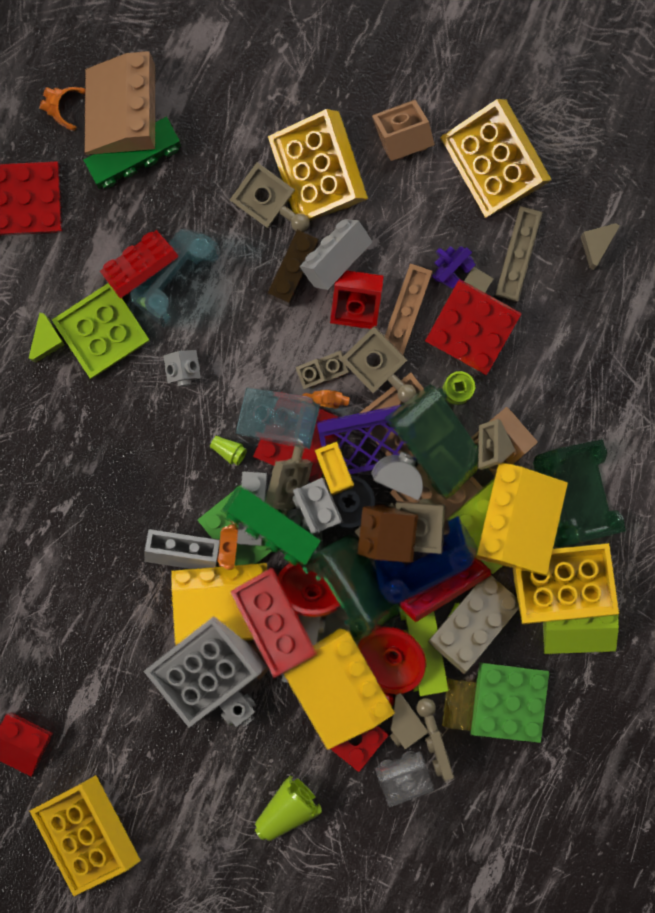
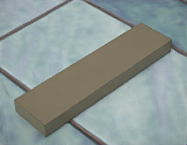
M522 206L519 207L495 297L518 302L543 212Z

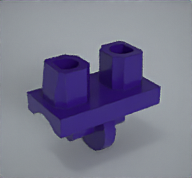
M451 246L446 251L439 248L436 251L439 258L434 262L438 269L431 277L449 288H454L459 280L454 271L460 267L463 272L467 273L476 265L470 256L472 252L467 247L464 249L462 246L456 251Z

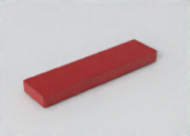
M475 556L402 601L401 609L416 623L491 576V570L482 561L476 559Z

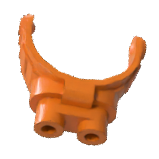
M46 87L43 93L46 99L41 101L40 109L47 111V114L53 116L60 125L75 131L77 127L67 123L61 117L58 109L59 100L65 92L76 91L85 94L86 89L69 87L63 90L58 88L53 90Z
M335 390L314 391L313 394L304 393L301 395L303 402L332 409H338L340 405L348 406L350 400L349 397L343 396L341 392Z
M233 524L223 527L220 533L218 563L228 570L234 568L237 552L238 527Z

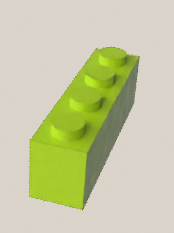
M400 606L401 621L406 620L407 630L403 631L416 639L426 657L425 674L421 682L413 690L418 691L420 696L448 691L442 654L428 642L437 631L434 611L415 623Z

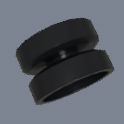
M350 476L354 484L353 488L332 495L343 522L336 525L340 528L353 529L360 527L363 507L375 505L373 490L366 481L356 476ZM347 498L353 501V505L350 507L345 506L344 501Z

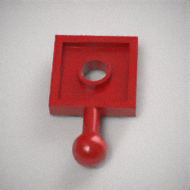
M384 693L389 704L393 707L395 703L394 696ZM379 725L361 733L362 741L359 744H352L349 740H346L330 749L359 772L389 735Z

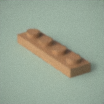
M411 263L385 337L402 354H404L432 274L431 270Z

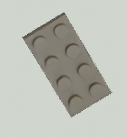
M491 575L473 587L428 642L464 674L519 609L518 599Z

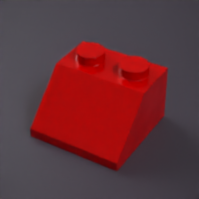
M346 270L335 282L330 323L372 329L374 326L377 327L384 275Z
M12 712L7 713L0 726V761L32 777L53 733Z

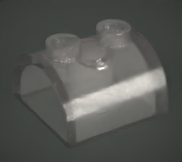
M406 752L402 755L401 759L395 761L384 760L380 763L379 767L375 768L389 807L434 791L421 752Z

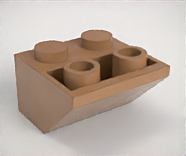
M506 407L490 421L496 419L502 421L515 449L502 463L513 465L536 445L538 441L510 409ZM478 431L466 444L479 457ZM498 464L488 467L494 476L496 475Z

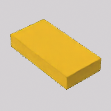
M337 442L315 450L332 495L354 487Z

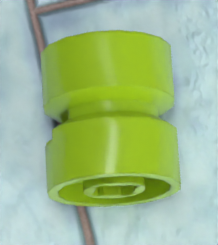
M463 371L450 374L442 388L444 398L453 405L466 403L475 391L473 378Z

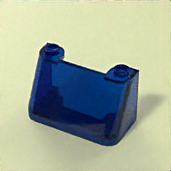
M459 516L448 521L450 530L448 534L444 535V541L447 545L443 547L441 554L430 553L407 566L404 562L374 559L379 588L387 601L401 603L466 570L472 565L477 556V547Z

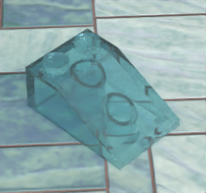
M246 388L236 434L288 446L301 445L306 449H310L320 404L314 403L313 399L308 396Z

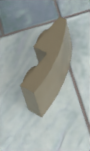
M338 351L321 359H315L295 367L303 389H308L349 374V368L340 360L344 356L343 351Z

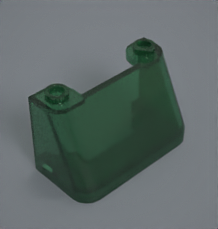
M430 384L386 416L385 420L391 428L395 429L399 438L404 441L427 474V478L432 482L431 485L437 494L447 500L479 470V444L476 445L445 401L448 396L440 386L436 389L435 386Z
M603 439L554 449L538 454L534 458L533 466L535 472L568 483L554 541L557 547L626 531L624 517L617 510L609 511L598 465L605 462L607 457V449Z
M348 534L312 555L307 564L301 565L306 574L311 571L317 573V580L325 579L349 617L344 623L346 626L350 625L349 633L356 643L399 614V603L392 596L369 558L358 554L359 540Z

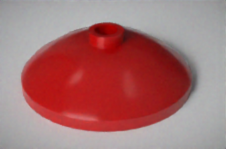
M310 557L306 565L297 563L294 566L289 563L278 575L298 615L307 617L328 615L340 608L348 595V580L343 570L333 562L323 558Z
M392 627L374 629L368 632L357 646L384 693H406L414 689L421 682L425 674L426 657L422 647L415 638L400 629Z

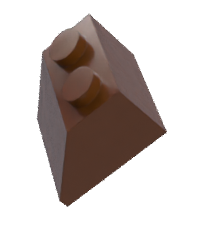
M382 504L363 507L358 554L376 560L413 562L418 515Z

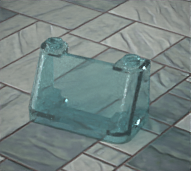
M189 229L179 230L169 242L179 257L131 291L133 304L162 327L171 319L167 314L169 300L162 291L186 260L190 259L196 265L203 260H210L214 263L221 254L218 243L205 234Z

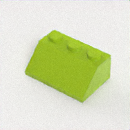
M618 615L543 622L544 654L616 651L619 629Z

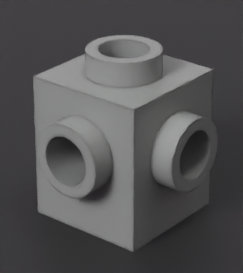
M196 350L176 351L164 355L168 383H178V387L192 385L193 380L201 378Z
M238 690L219 704L220 708L224 711L221 716L229 725L233 723L237 727L241 724L244 727L254 719L252 714L256 711L253 708L256 703L248 693L243 695ZM237 705L241 706L243 711L237 713L234 707Z

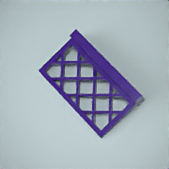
M410 403L316 422L321 447L326 446L324 436L335 434L342 439L338 445L339 448L344 441L356 448L349 460L343 457L344 461L347 462V467L349 464L354 467L348 469L349 474L373 470L376 463H370L372 460L379 461L375 458V455L381 446L393 452L392 455H400L398 451L405 441L414 447V460H421ZM408 419L410 429L405 436L393 430L398 421ZM391 422H393V424L391 425V427H389V426L386 425V423H391ZM376 425H382L388 429L381 441L370 434ZM370 427L367 432L362 428ZM356 429L365 434L358 446L346 439L350 432ZM347 431L344 437L339 434ZM391 432L402 438V441L395 450L384 444ZM410 433H411L412 441H410L409 439H407L408 436L410 435ZM368 436L379 443L372 455L361 449ZM358 451L370 457L365 466L358 467L351 462Z

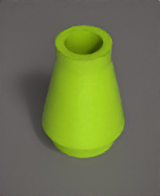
M217 435L210 444V448L215 450L231 465H239L247 452L243 444L221 438Z

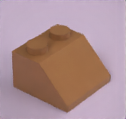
M416 100L372 115L382 145L390 161L402 159L406 155L417 151H424L428 147L435 145L429 121Z

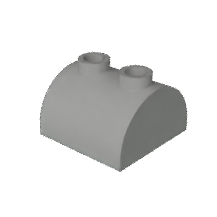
M401 451L400 455H389L376 463L371 472L374 481L416 500H419L423 483L419 472L414 466L416 460H414L413 456Z

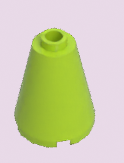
M289 776L283 782L255 822V832L262 840L267 839L271 841L317 817L322 812L320 804L316 806L313 802L315 795L298 778L293 781V776Z

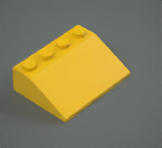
M496 99L440 137L485 218L531 194L552 180L505 99Z
M325 109L268 136L282 181L296 190L289 199L292 211L295 214H304L310 221L349 208L368 199L339 111Z
M507 463L498 464L476 559L547 576L568 483L523 467Z
M609 543L553 549L547 576L513 568L522 624L619 615Z
M267 563L236 565L232 570L224 569V567L171 571L175 645H178L213 616L244 641L254 640L230 591L267 571Z
M338 629L313 645L318 655L283 673L326 749H330L377 726L395 714L350 633L346 630Z
M96 775L30 810L73 896L127 871L141 861Z

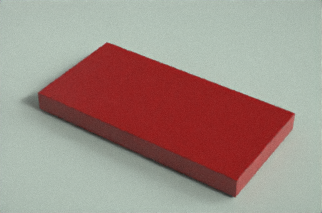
M273 568L230 591L274 678L318 655Z

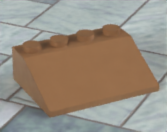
M150 52L126 53L86 69L85 154L155 149V64Z

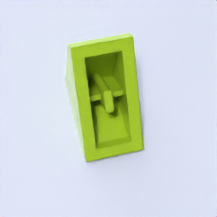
M39 313L29 354V359L33 362L40 361L65 345L44 313Z

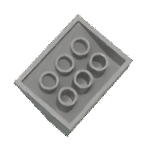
M213 616L144 670V672L186 725L190 727L258 676L267 665L251 645Z

